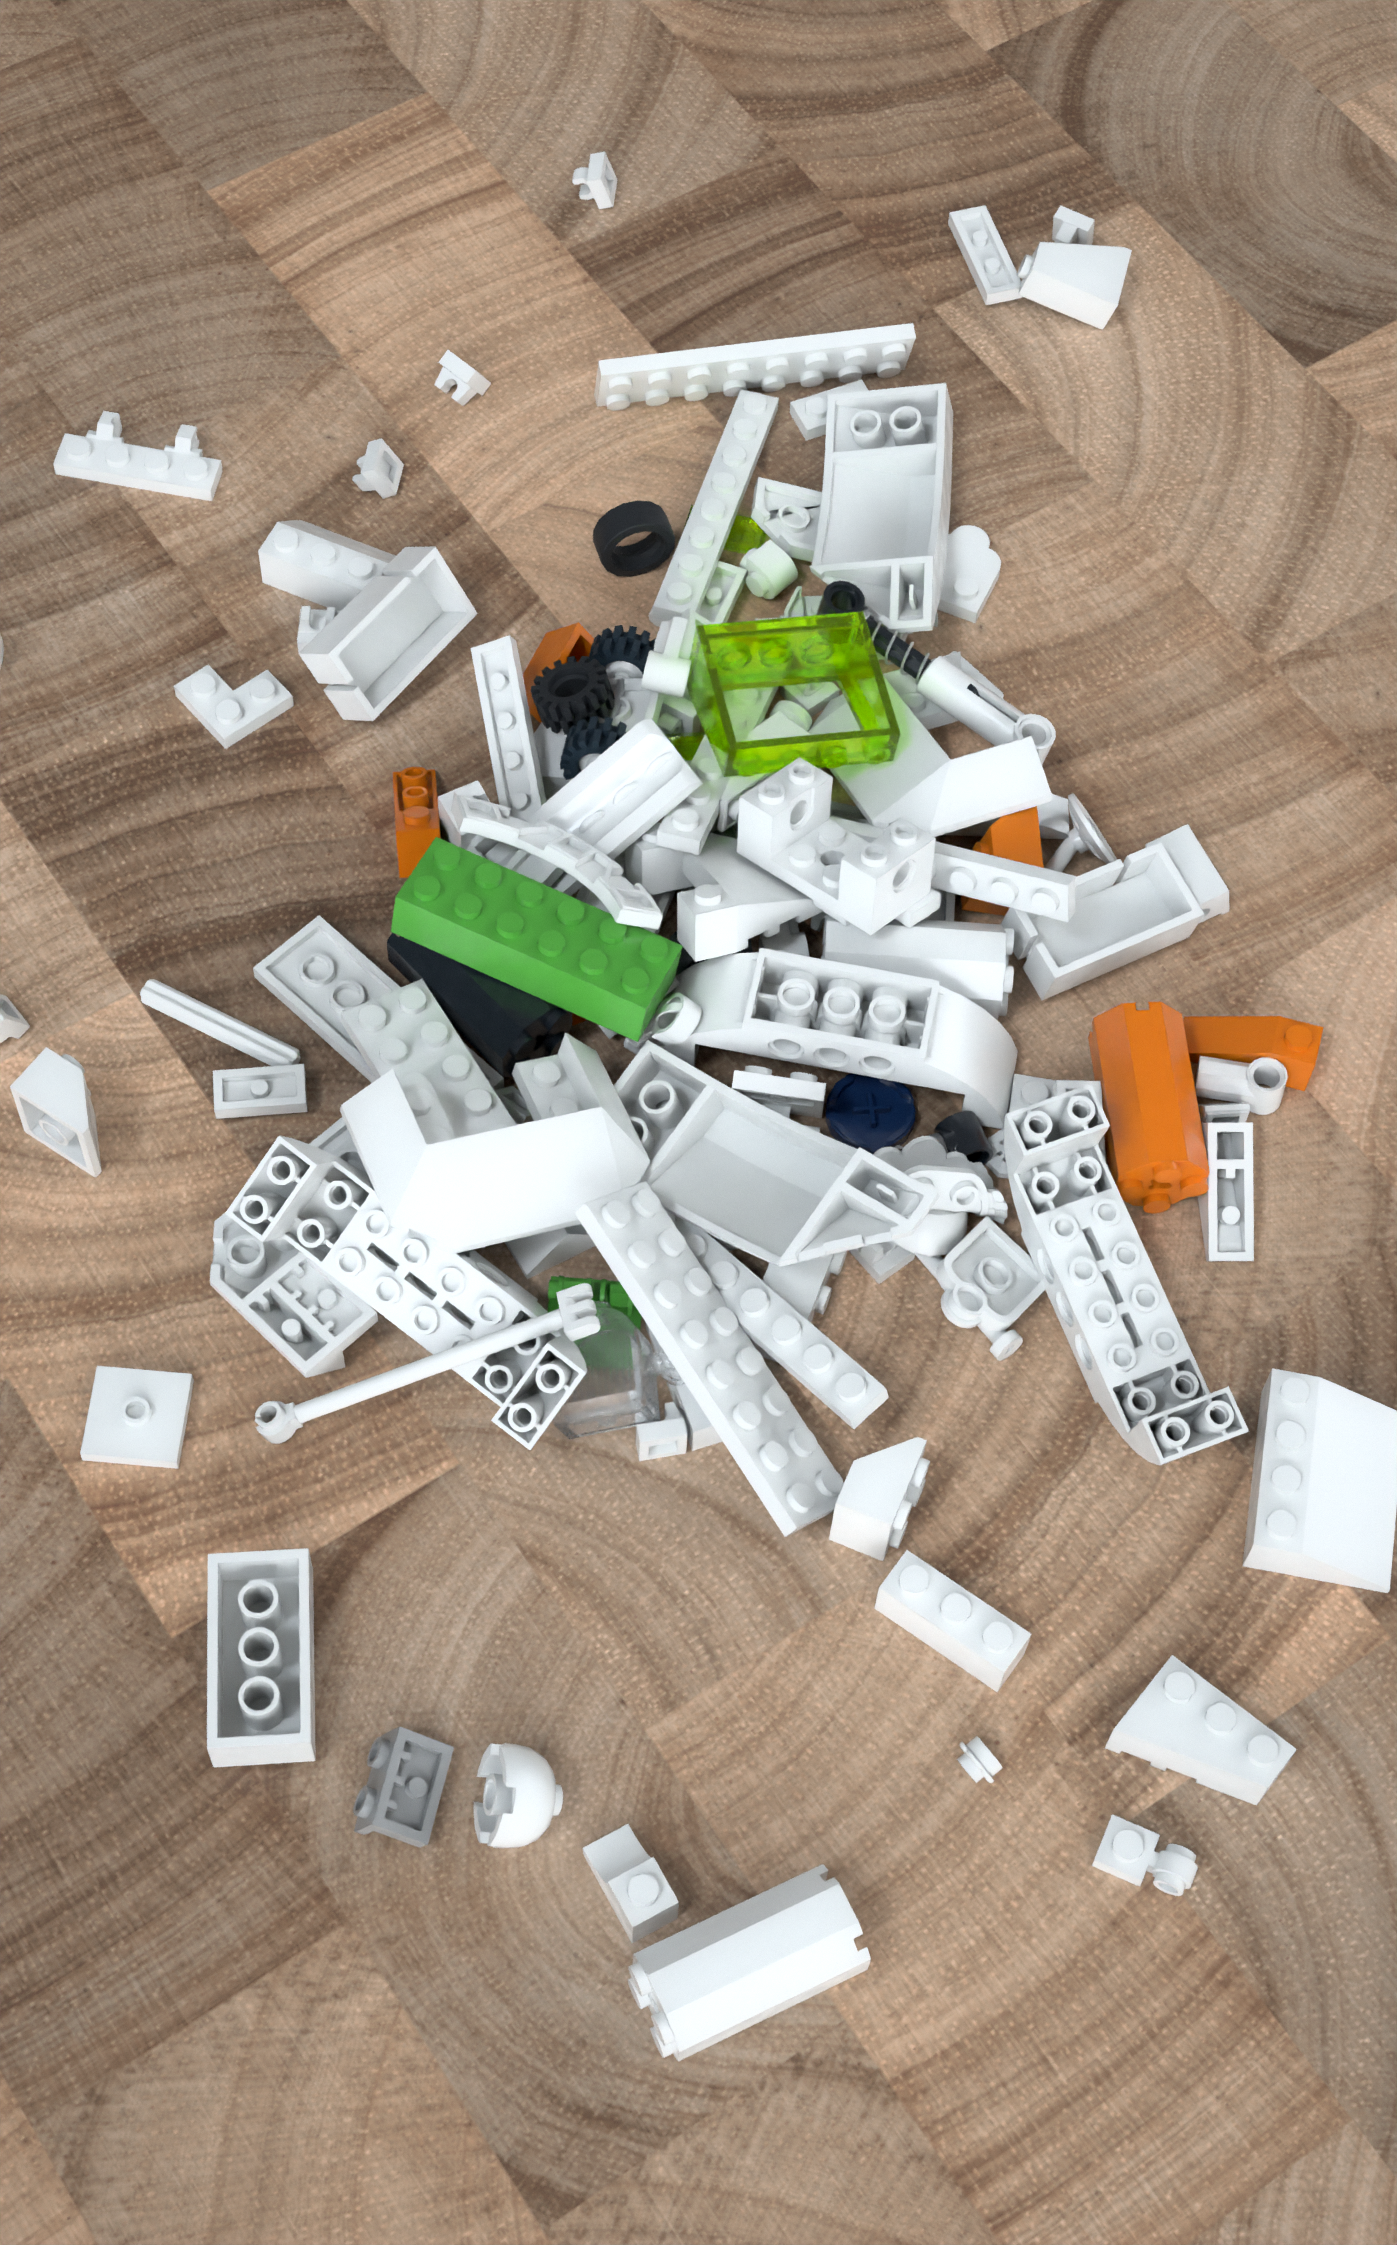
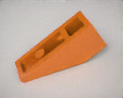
M1185 1016L1183 1018L1190 1062L1198 1064L1200 1056L1244 1063H1252L1261 1057H1270L1278 1060L1286 1068L1288 1079L1285 1087L1305 1091L1316 1065L1324 1027L1282 1016Z

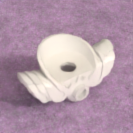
M921 1136L913 1139L904 1146L902 1151L890 1146L881 1148L873 1154L938 1192L940 1196L913 1235L892 1240L899 1247L912 1253L929 1257L948 1254L966 1235L968 1212L980 1217L988 1216L991 1220L1004 1224L1008 1214L1007 1202L1000 1191L993 1187V1180L981 1162H969L964 1154L957 1151L946 1153L941 1142L932 1136Z

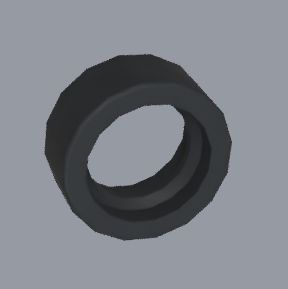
M637 500L623 503L603 515L593 530V542L600 561L608 572L616 576L632 577L645 574L664 563L675 548V535L668 517L661 506L651 501ZM644 531L651 532L645 539L635 544L616 546L624 538L632 534Z

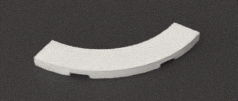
M455 795L451 811L459 831L512 845L559 867L592 891L603 902L616 923L659 929L663 915L653 898L640 883H635L633 886L622 876L623 867L603 852L565 830L538 819L536 824H531L509 816L511 808L480 799Z

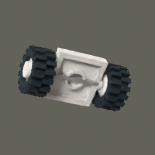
M618 625L615 626L613 633L609 628H606L602 631V635L598 634L594 638L589 653V660L591 662L593 659H596L600 662V665L604 666L615 696L613 700L615 705L613 710L608 709L610 715L605 717V719L598 718V716L590 717L589 724L585 719L578 721L577 727L573 725L569 729V733L564 735L565 744L561 755L560 769L564 770L563 776L566 780L576 777L640 721L652 718L656 724L658 723L665 694L641 688L649 651H654L656 638L649 641L651 633L644 630L641 635L636 634L637 627L630 626L628 632H624L623 626Z

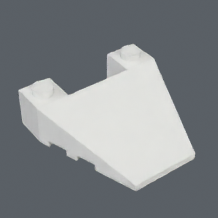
M657 822L625 849V877L633 886L635 883H640L649 895L691 886L695 887L694 890L677 893V940L695 962L737 953L747 948L748 939L764 932V936L771 937L780 932V924L792 918H795V921L800 923L823 912L813 905V899L737 853V839L709 833L700 854L695 855L657 846V830L661 824Z

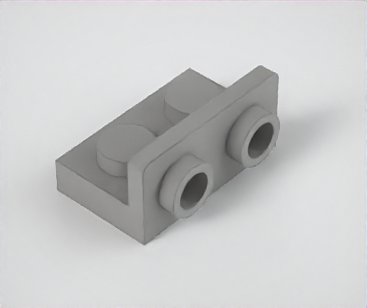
M403 1727L395 1728L378 1737L372 1744L368 1754L367 1765L371 1767L367 1785L362 1787L354 1804L353 1813L355 1816H358L354 1832L366 1835L375 1831L419 1848L428 1845L454 1747Z

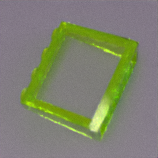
M863 611L696 625L689 659L692 660L687 681V689L724 777H749L761 773L778 772L799 757L817 768L826 767L830 769L845 765L866 763L875 765L893 761L901 733ZM837 681L860 728L859 731L736 742L723 691Z

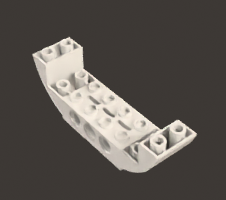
M759 948V952L719 956L690 966L675 977L680 985L665 996V999H667L674 993H681L701 1007L699 1023L694 1032L685 1041L669 1047L664 1044L659 1046L695 1067L699 1046L703 1045L964 1094L961 1112L972 1111L975 1113L981 1126L997 1129L1004 1128V1115L1008 1111L1018 1050L1010 1034L997 1019L964 996L939 986L940 981Z
M1089 1084L1004 1115L1003 1135L1008 1179L1022 1228L1021 1236L1040 1279L1046 1288L1047 1295L1095 1403H1099L1112 1425L1137 1454L1148 1462L1161 1466L1247 1433L1249 1430L1229 1386L1212 1393L1209 1392L1098 1146L1110 1124L1092 1085Z
M278 1136L225 1213L261 1242L284 1238L433 1355L548 1313L537 1302L538 1299L476 1251L468 1250L450 1254L435 1247V1240L411 1229L407 1234L390 1226L367 1173L326 1151L296 1139ZM563 1328L452 1368V1370L501 1407L491 1421L529 1450L533 1448L587 1373L586 1362L579 1348L574 1342L570 1341Z

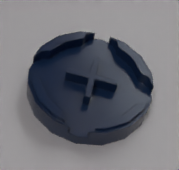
M850 1073L835 1083L829 1093L825 1120L830 1134L835 1140L856 1149L860 1147L873 1155L881 1148L901 1146L906 1142L914 1128L916 1111L911 1091L903 1083Z

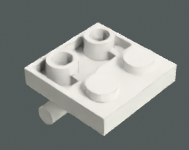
M751 1065L745 1066V1071L734 1070L732 1089L789 1119L790 1114L822 1118L826 1083L817 1082V1076L802 1072H792L790 1078L773 1076L772 1070L769 1068ZM804 1125L810 1129L820 1132V1127Z

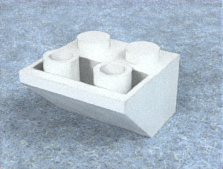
M916 1437L853 1461L835 1503L829 1540L881 1561L884 1560L889 1546L899 1548L908 1525L907 1519L912 1506L916 1507L926 1480L924 1478L930 1465V1461L923 1458L927 1440Z

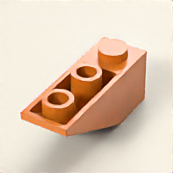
M408 767L402 771L393 772L399 878H408L436 837L440 838L435 769L426 770L422 767Z

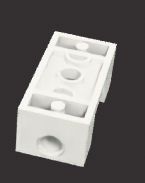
M799 757L739 797L737 853L864 932L873 935L930 894L936 838L905 819L899 818L883 829V835L869 843L830 819L833 777Z

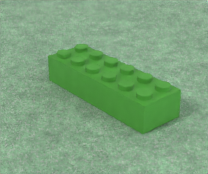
M438 837L434 839L396 895L391 932L636 1042L640 1040L675 979L683 947L644 928L616 923L610 913Z

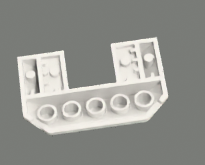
M960 652L942 656L961 669ZM900 669L881 674L830 700L808 730V733L817 739L816 752L871 826L885 829L899 818H903L936 837L1052 801V793L1032 735L950 759L928 730L957 722L958 720L917 692L916 679L911 675L902 676Z
M565 1033L557 1055L515 1063L512 1076L534 1121L458 1138L455 1137L431 1082L401 1087L393 1068L344 1102L340 1107L341 1115L389 1225L407 1234L410 1229L435 1240V1247L450 1254H456L582 1224L575 1212L584 1203L640 1183L650 1163V1159L597 1051Z
M343 1117L309 1144L367 1173ZM225 1213L214 1221L213 1262L210 1269V1285L306 1378L345 1368L343 1351L378 1322L377 1312L284 1238L261 1242Z

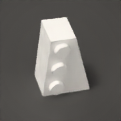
M1173 1655L1113 1729L1105 1746V1749L1120 1754L1123 1751L1150 1761V1766L1165 1771L1168 1768L1195 1778V1783L1256 1806L1297 1750Z

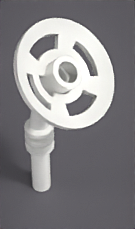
M1074 793L1068 795L1069 810L1074 828L1067 832L1069 837L1063 840L1044 868L1062 872L1077 851L1082 854L1088 849L1106 864L1117 860L1106 839Z

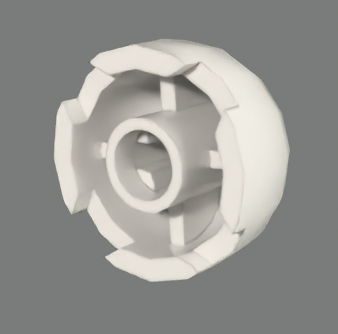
M509 1743L490 1744L483 1754L477 1777L486 1778L483 1803L474 1802L473 1808L474 1825L478 1841L480 1843H488L487 1846H492L493 1848L525 1846L538 1840L549 1827L552 1817L559 1815L563 1803L562 1787L555 1784L553 1770L545 1758L533 1749Z

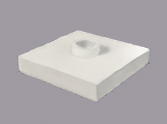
M97 1366L80 1451L82 1460L179 1469L194 1383L193 1375L188 1373Z

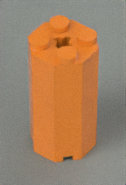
M1161 1001L1148 1002L1149 1010H1137L1136 1003H1122L1094 1017L1092 1021L1093 1032L1090 1031L1088 1036L1095 1081H1101L1103 1111L1110 1124V1127L1104 1134L1109 1171L1123 1201L1133 1206H1143L1145 1212L1156 1214L1167 1211L1171 1204L1185 1198L1200 1196L1206 1193L1209 1189L1207 1178L1210 1171L1182 1013Z

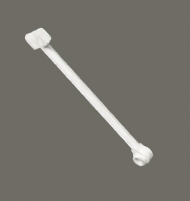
M582 1283L556 1292L559 1309L295 1405L293 1402L289 1404H284L280 1401L265 1402L259 1406L255 1413V1422L259 1425L255 1428L267 1441L280 1444L292 1437L296 1429L303 1427L304 1422L564 1328V1333L571 1342L595 1334L600 1330V1323L598 1317L594 1316L597 1310L595 1302L591 1300L593 1298L592 1287L590 1284Z

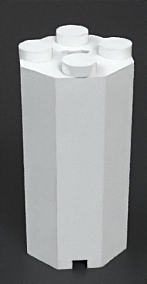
M827 913L825 914L822 942L823 954L821 959L940 981L939 986L964 996L985 1009L995 1019H998L999 1016L1007 1015L1008 993L1012 992L1014 976L1013 966H1008L1009 955H1012L1014 928H1004L1000 924L925 919L908 928L898 920L893 919L873 935H869L851 923L844 926Z
M823 1864L633 1954V1964L628 1966L631 1978L628 1979V1984L638 2007L643 2009L648 2006L652 2013L651 2018L654 2026L650 2030L663 2058L674 2054L677 2061H681L868 1970L871 1961L868 1948L865 1947L857 1951L854 1938L863 1935L859 1921L839 1882L834 1877L826 1880L828 1869Z

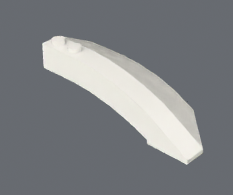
M946 383L828 394L822 498L812 565L809 567L811 572L827 585L836 581H847L856 585L865 597V605L868 607V611L872 612L873 620L877 623L882 620L881 625L893 634L895 631L907 633L933 630L942 591L949 532L953 443V410Z
M649 1040L645 1042L614 1084V1088L650 1159V1163L640 1183L644 1181L648 1183L652 1191L659 1198L663 1208L712 1236L776 1266L781 1267L911 1236L940 1197L938 1192L860 1147L856 1149L769 1109L717 1081Z

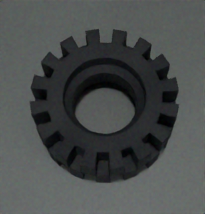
M575 656L567 657L568 663L562 664L561 660L553 662L554 669L551 670L546 666L541 670L543 677L536 676L534 679L535 686H531L532 698L543 725L547 729L551 728L554 733L558 734L562 729L564 735H567L573 725L577 727L578 721L585 719L589 724L590 717L598 716V718L605 719V717L610 715L608 709L613 710L614 708L613 700L615 696L603 665H600L598 660L593 659L590 662L588 656H581L579 662L576 661Z

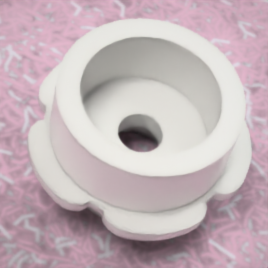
M978 1736L966 1745L961 1742L959 1747L963 1750L964 1754L957 1759L958 1762L976 1783L983 1777L989 1783H993L992 1777L1003 1768Z

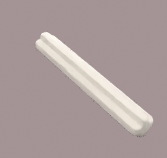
M149 979L140 991L142 1003L270 1066L294 1065L300 1061V1051L297 1048L155 979Z

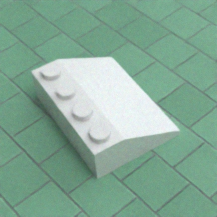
M1272 1368L1261 1392L1243 1566L1388 1593L1391 1581L1397 1509V1410L1321 1377Z

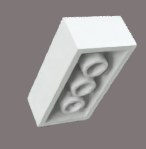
M309 1548L208 1554L207 1750L213 1767L316 1761L313 1567Z

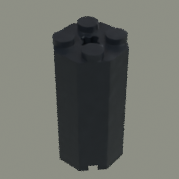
M393 932L387 940L389 962L410 983L423 979L453 1027L503 1077L513 1078L512 1072L515 1063L558 1054L564 1034L568 1033L572 1027V1012L402 936L398 937Z

